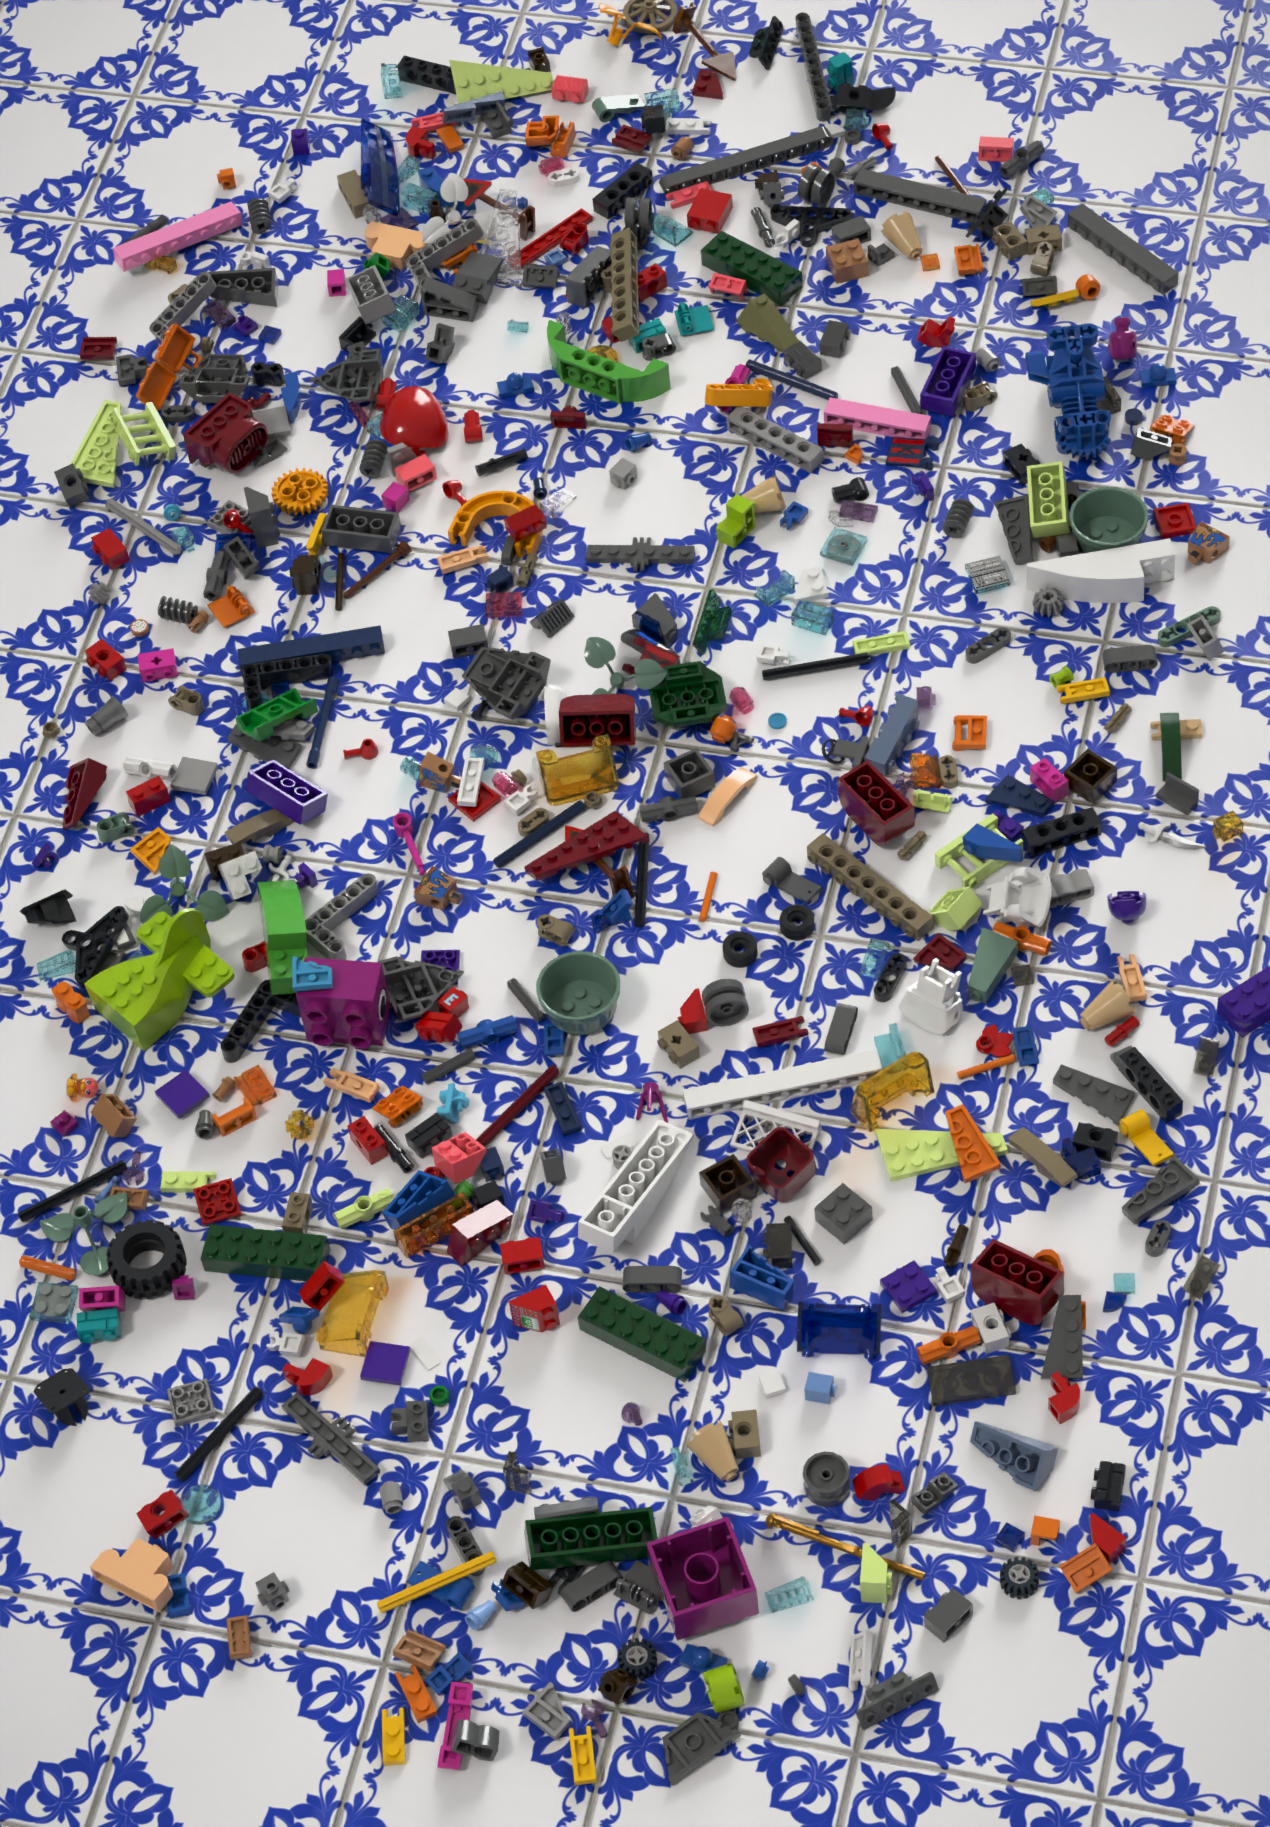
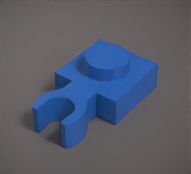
M793 501L783 512L784 517L780 520V527L783 524H787L786 529L790 530L794 522L799 524L809 513L808 508Z
M503 1579L500 1580L499 1585L493 1581L491 1590L496 1593L495 1599L506 1612L524 1608L525 1603L501 1584Z

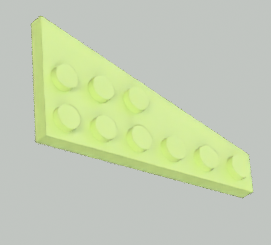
M449 60L458 104L502 91L505 100L550 91L554 83L552 73Z
M104 400L71 462L77 469H81L84 478H81L82 482L114 488L119 434L115 426H112L110 416L113 414V408H117L121 415V403Z
M875 1129V1135L891 1182L959 1166L949 1131ZM982 1133L996 1157L1008 1154L1002 1133Z

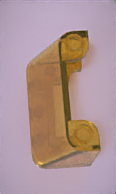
M608 734L593 739V750L557 759L556 753L552 750L547 749L536 752L540 782L548 804L558 806L582 800L590 791H596L599 795L613 792L619 787L612 745Z
M911 1052L860 1083L855 1089L850 1104L851 1114L871 1132L878 1128L876 1118L880 1117L878 1109L906 1091L912 1097L916 1095V1092H922L926 1097L934 1093L928 1059L920 1052Z
M382 1270L341 1274L345 1282L330 1299L322 1327L316 1333V1341L319 1342L320 1350L366 1357L368 1349L366 1342L371 1338L370 1329L379 1300H383V1296L387 1297L389 1290L386 1273Z

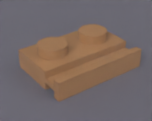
M408 1629L406 1635H403L393 1649V1656L431 1672L440 1660L441 1655L445 1653L446 1645Z

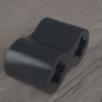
M263 362L252 364L251 372L255 384H271L273 386L284 384L282 365L278 363L264 364Z

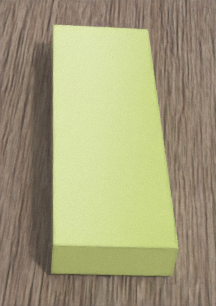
M906 631L852 641L855 654L868 652L870 656L910 649Z

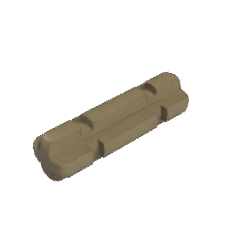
M1127 703L1121 705L1119 711L1112 716L1104 726V729L1110 734L1114 732L1132 708Z
M918 831L898 851L899 859L906 860L921 845V842L923 843L927 839L924 831Z

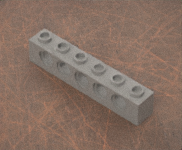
M737 406L726 417L727 430L809 473H812L824 461L823 448L819 445H815L790 430L780 427L778 424L765 419L761 415H757L748 408Z

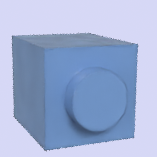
M809 1372L804 1389L805 1400L830 1404L831 1398L836 1396L837 1391L834 1377Z

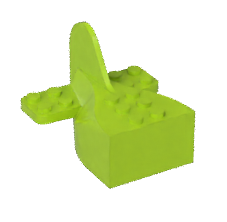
M193 908L183 909L173 918L163 911L156 913L136 931L138 940L154 954L121 962L103 970L84 983L94 1009L143 1051L149 1048L178 1022L187 1008L194 988L203 996L210 998L219 993L235 977L233 969L210 950L211 940L204 919Z

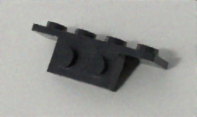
M776 16L772 17L769 27L756 31L749 51L752 58L759 56L758 59L766 70H769L784 28L782 22Z
M1007 187L1003 191L998 190L993 196L995 200H990L984 207L986 211H981L976 217L978 221L976 223L973 221L967 228L969 232L965 235L967 238L977 228L989 239L993 235V228L1001 225L1007 218L1008 214L997 205L998 201L1008 190Z

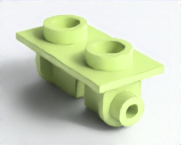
M918 788V790L913 791L914 799L912 805L917 808L949 813L953 798L948 796V794L935 792L931 794L929 791Z

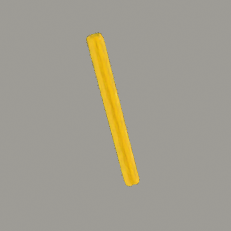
M490 1551L378 1601V1609L381 1613L403 1605L497 1562L496 1557Z

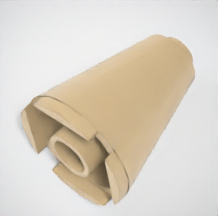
M903 211V214L899 216L897 213L892 215L882 225L883 230L881 229L883 236L908 259L919 258L923 249L912 216L906 211Z
M775 476L766 479L741 495L754 502L755 513L786 509Z
M1113 980L1080 1014L1081 1019L1079 1021L1085 1029L1094 1030L1133 1015L1136 1009L1135 1006L1130 1007V997L1119 983L1116 984V980Z
M718 1420L717 1425L711 1422L692 1434L694 1439L691 1442L688 1439L686 1440V1446L721 1481L726 1480L728 1482L737 1476L739 1468L721 1421Z

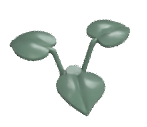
M589 637L587 639L584 651L587 664L597 669L602 668L606 664L611 673L610 684L612 687L609 691L604 688H598L592 695L614 694L611 692L615 688L623 687L625 681L636 678L635 684L638 688L644 690L652 689L659 685L667 675V671L652 659H642L637 662L634 667L635 674L624 677L619 672L614 673L608 663L616 656L613 645L600 637Z
M170 844L159 861V872L163 877L173 879L170 883L171 892H169L166 901H164L161 895L149 897L142 906L140 921L144 924L161 911L166 912L172 917L173 911L168 903L173 895L180 897L187 894L197 903L195 910L202 915L204 921L221 919L229 912V909L222 895L214 890L203 892L199 900H197L186 889L184 881L179 877H186L190 873V860L181 849Z
M127 1193L115 1194L101 1200L95 1206V1214L92 1210L89 1211L86 1206L80 1205L73 1210V1216L69 1213H60L48 1219L40 1220L41 1229L48 1239L60 1243L71 1238L72 1231L76 1230L77 1225L84 1228L93 1251H88L82 1256L80 1266L89 1275L101 1276L109 1270L106 1260L108 1247L97 1249L88 1227L92 1224V1217L97 1220L103 1218L104 1222L108 1224L122 1220L128 1209Z

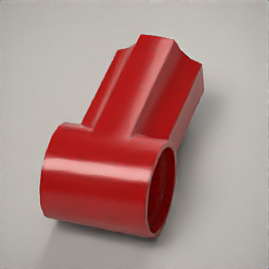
M385 378L381 382L380 393L376 396L377 410H384L390 398L396 393L397 384L391 378Z
M468 410L464 414L465 443L483 441L479 412Z

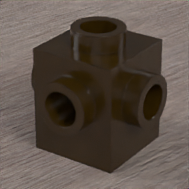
M615 1668L606 1671L602 1675L598 1691L604 1694L607 1700L613 1701L618 1705L629 1701L638 1682L628 1676L625 1670Z

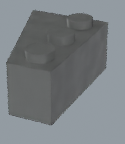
M426 276L420 290L424 315L473 322L479 308L476 295Z

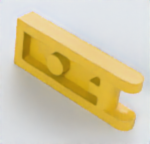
M1073 289L1031 300L1030 305L1035 307L1048 304V307L1058 305V301L1064 300L1065 303L1075 300L1074 297L1079 296L1078 289Z
M319 513L306 544V549L309 551L308 555H317L320 545L324 543L321 530L326 519L325 513Z
M1106 677L1063 684L1056 687L1058 693L1065 692L1066 696L1060 698L1061 704L1110 696Z
M399 1708V1716L387 1717V1709H382L383 1765L406 1764L404 1708Z
M586 1726L587 1734L574 1736V1729L569 1728L575 1786L597 1783L591 1726Z

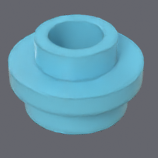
M169 504L164 508V517L168 521H175L180 517L181 509L175 504Z

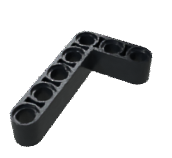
M320 654L244 666L242 674L247 710L249 711L263 704L261 687L329 678L333 674L330 656Z
M270 980L263 981L221 1042L224 1060L228 1063H235L240 1059L274 1007L301 1017L296 993L271 995Z

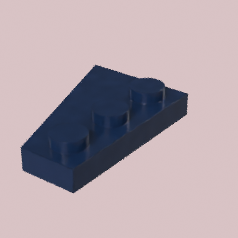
M1007 775L985 798V803L987 804L997 803L1001 804L1003 808L1009 809V807L1020 809L1023 813L1043 817L1054 806V800L1010 775Z

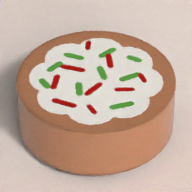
M143 619L135 620L130 625L131 632L136 637L145 636L149 632L148 623Z

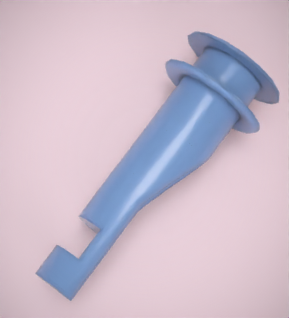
M113 1176L101 1193L95 1196L93 1199L95 1204L108 1197L112 1186H115L114 1183H117L119 1180L116 1176Z

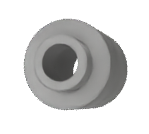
M982 347L977 350L976 361L987 372L998 369L1000 359L990 349Z
M394 1481L383 1483L379 1488L383 1509L388 1514H396L402 1510L404 1504L400 1485Z

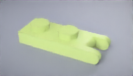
M163 1171L160 1189L162 1193H194V1188L207 1185L208 1179H215L216 1173Z

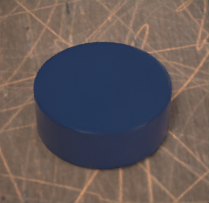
M1136 408L1128 409L1125 412V422L1133 426L1142 422V412Z

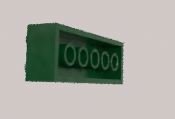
M724 231L718 233L701 249L703 266L718 274L746 280L749 290L759 295L765 294L772 302L783 306L803 287L801 271Z
M210 1224L200 1259L204 1271L308 1281L323 1261H328L330 1245L325 1235Z
M600 1286L578 1316L579 1329L684 1383L706 1352L705 1338Z
M652 1507L525 1520L524 1529L530 1571L597 1564L609 1560L616 1562L648 1558L646 1543L658 1539Z

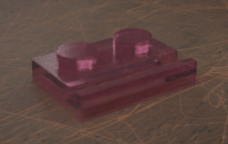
M522 592L486 593V618L522 616Z

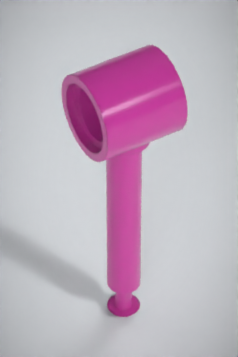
M405 812L398 813L393 818L395 833L398 837L405 838L415 866L420 870L419 875L423 876L426 871L423 870L424 865L411 836L414 830L411 816Z

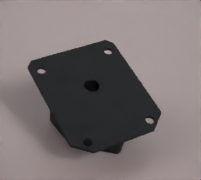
M66 889L20 910V913L25 915L28 923L46 924L51 922L52 924L77 922L67 900L73 897V895Z
M73 1368L62 1369L37 1384L33 1391L50 1414L56 1415L60 1423L76 1426L68 1409V1406L74 1403L84 1421L86 1420L89 1407L84 1396L89 1394L91 1390Z

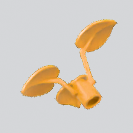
M599 4L600 13L614 16L613 27L607 42L619 46L621 39H625L634 27L650 30L662 39L657 29L641 22H635L623 34V30L618 28L617 24L619 18L625 20L624 14L607 4Z

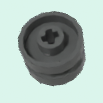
M812 164L808 165L799 181V199L806 202L812 201L813 204L818 206H825L830 200L835 187L836 176L834 171L821 169V167Z
M626 198L624 213L626 228L629 226L634 227L635 225L638 227L639 224V227L646 230L647 235H651V198H641L639 207L636 198Z
M729 978L720 979L704 988L702 1000L705 1006L706 1017L711 1024L730 1026L739 1023L748 1015L749 1007L741 982Z
M824 1451L808 1458L803 1467V1484L805 1494L812 1503L818 1506L831 1507L840 1504L846 1499L850 1491V1471L843 1457L834 1452Z

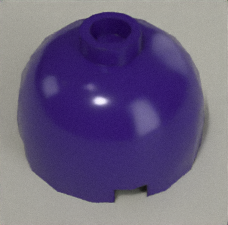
M1119 891L1117 896L1113 897L1112 893L1109 894L1107 902L1111 915L1116 919L1122 920V923H1133L1134 919L1139 918L1146 909V894L1143 892L1142 895H1139V891Z

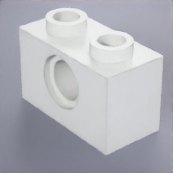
M995 1303L972 1309L971 1321L979 1332L985 1354L1009 1347L1011 1332L1009 1327H1005L1003 1324L1004 1316L1001 1309L997 1310Z

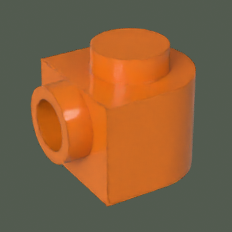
M233 168L219 170L220 173L217 174L218 183H222L223 190L235 188L236 182Z

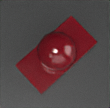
M572 405L564 407L562 411H551L552 427L586 429L587 427L586 413L578 412L577 408Z

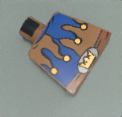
M1200 522L1188 541V560L1193 564H1196L1199 560L1211 563L1229 549L1230 536Z
M430 752L426 753L420 764L419 786L446 793L450 785L459 789L461 777L454 775L455 766L452 763Z
M434 866L430 868L414 891L417 904L440 910L446 909L450 902L460 904L463 895L457 892L456 880Z

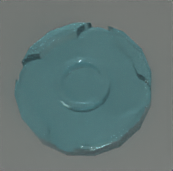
M199 1484L192 1486L180 1499L190 1515L185 1520L195 1525L210 1523L216 1519L222 1507L220 1494L209 1485Z

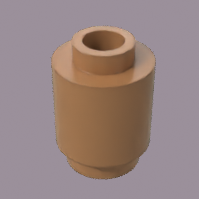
M687 136L680 138L671 148L673 157L683 160L692 151L694 146L693 140Z

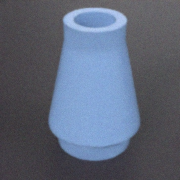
M488 1600L484 1604L468 1611L465 1621L473 1630L482 1629L491 1615L497 1610V1607L491 1600Z

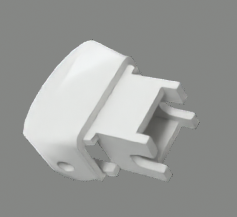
M1020 867L1010 873V876L1005 877V881L987 886V890L991 891L989 909L983 911L984 915H1000L995 917V921L1002 923L1012 921L1019 926L1040 927L1043 925L1051 901L1052 889L1048 876L1031 867ZM1018 880L1024 885L1019 888L1012 884L1011 881Z
M935 958L932 961L931 967L926 965L921 969L919 980L908 988L899 1004V1009L910 1021L929 1032L943 1034L955 1025L962 1015V999H960V993L957 992L962 972L958 971L954 975L938 966L939 959ZM954 997L952 1005L948 1008L946 1002Z

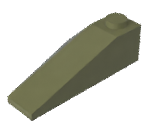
M765 294L750 300L736 320L746 333L758 336L759 340L772 344V347L783 353L785 348L787 349L799 341L774 303Z

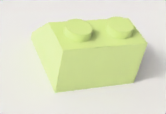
M970 886L951 889L945 892L928 913L933 916L934 922L949 931L962 930L967 926V921L979 912L978 909L983 903Z
M863 1543L860 1575L861 1602L887 1604L888 1595L892 1596V1572H888V1564L867 1543Z

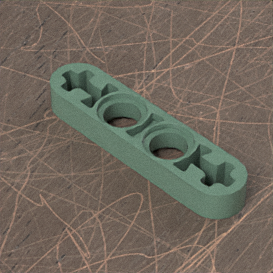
M1215 606L1207 607L1160 630L1158 633V644L1161 647H1170L1193 636L1187 624L1201 615L1204 616L1210 627L1219 623L1221 617L1220 609ZM1183 628L1186 632L1179 633L1177 629Z

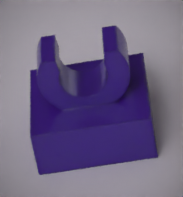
M242 314L238 317V322L234 324V329L246 338L258 329V325L248 316Z
M45 843L31 864L38 868L42 863L44 867L49 868L52 863L47 858L54 861L57 857L54 853L49 852L52 846Z
M304 862L298 866L299 873L295 876L297 880L296 885L300 888L305 887L307 884L311 888L318 885L316 873Z

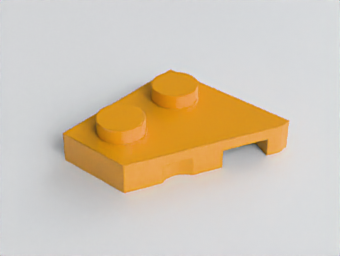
M157 827L130 848V851L146 868L156 875L159 870V861L171 844V838L162 829Z

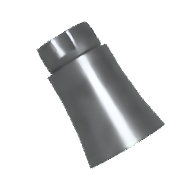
M112 696L98 711L91 715V718L85 721V725L96 736L116 722L128 717V714L122 704Z

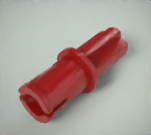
M1130 1016L1124 1023L1118 1024L1116 1029L1105 1037L1106 1044L1113 1047L1121 1039L1127 1038L1128 1034L1140 1025L1138 1019L1135 1016Z

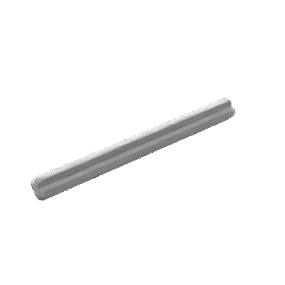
M113 499L106 501L105 506L165 549L174 555L181 553V546Z

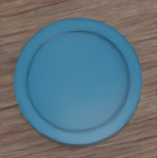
M773 713L768 718V724L773 729H782L787 724V718L782 713Z

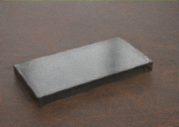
M1009 1355L926 1367L933 1407L1016 1394Z

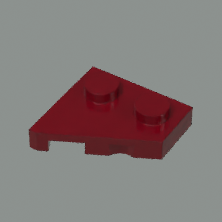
M700 69L692 89V96L723 100V92L717 72Z

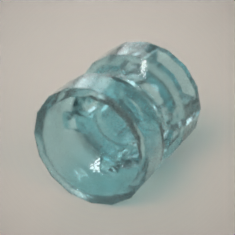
M409 755L403 759L400 770L405 774H409L414 780H419L421 762H417L414 757Z

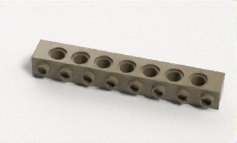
M629 227L611 234L610 258L612 261V266H610L612 278L610 279L612 284L611 307L613 313L611 315L613 321L611 330L613 335L617 336L621 342L639 335L637 237Z
M822 833L807 846V858L812 864L819 866L825 874L835 878L838 884H843L853 895L860 897L866 905L876 909L879 915L885 916L894 926L901 928L908 937H913L919 941L934 928V918L930 913Z

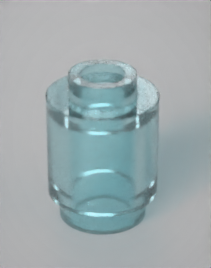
M475 744L474 748L470 750V758H484L485 764L491 765L497 762L498 749L493 748V746Z

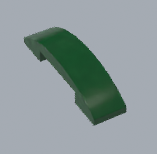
M1160 713L1162 779L1165 782L1166 773L1169 772L1182 780L1179 713Z

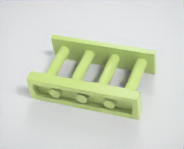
M153 402L146 403L143 412L121 416L117 408H113V414L110 416L111 424L115 426L128 451L129 458L133 460L135 466L139 465L140 456L157 453L165 454L168 461L175 460L176 445ZM142 419L148 422V424L129 427L124 423ZM148 430L154 433V435L132 438L130 434ZM155 441L160 444V446L138 449L137 444Z
M994 814L978 823L1006 838L997 830L998 817ZM966 831L935 853V865L939 869L949 865L962 877V888L969 886L970 888H975L979 882L1010 861L990 859L983 863L976 856L968 854L964 850L962 838L968 832ZM1020 838L1015 844L1021 846L1023 852V840ZM964 855L977 869L969 874L954 859Z

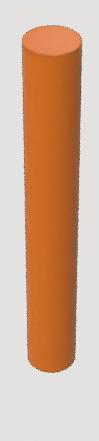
M710 872L699 920L705 922L707 919L718 875L716 872Z
M1012 1054L959 1071L957 1075L960 1080L1013 1063L1016 1060Z

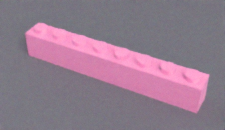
M232 201L114 247V260L125 272L241 226V212Z

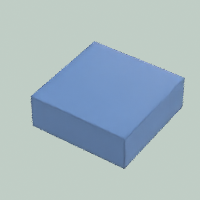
M559 248L544 255L549 265L559 267L568 262L567 257Z

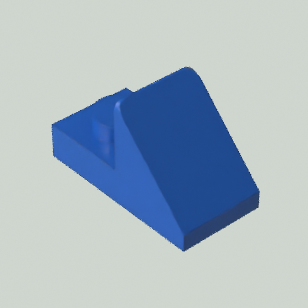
M621 889L599 911L604 927L632 920L629 908L633 903L628 890Z

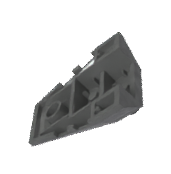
M209 354L199 362L197 368L193 367L188 375L184 374L178 384L196 402L211 404L218 403L229 392L239 396L247 388L250 377L243 355Z
M481 647L462 677L497 713L513 719L526 714L547 682L551 660L536 652L520 653L517 650L510 652L503 649Z

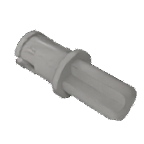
M871 156L862 162L858 161L856 165L846 169L845 174L848 179H852L857 176L861 168L869 169L877 163V160L874 156Z

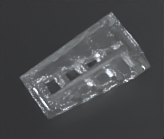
M562 488L539 503L540 511L554 519L577 496Z

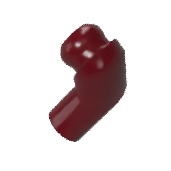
M264 392L259 399L255 400L254 397H249L246 402L251 404L252 409L261 408L271 399V395L268 392Z

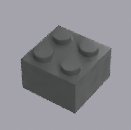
M697 748L664 762L665 777L679 798L697 796L716 787L714 772Z
M844 1183L814 1208L815 1221L843 1244L847 1243L873 1220L872 1206Z

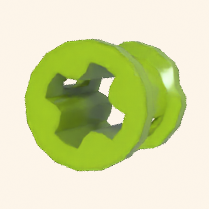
M1064 666L1056 674H1050L1049 680L1056 689L1059 685L1073 681L1074 676L1072 671L1067 666Z

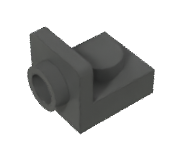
M884 243L876 248L871 244L868 245V259L878 267L895 257L894 252Z

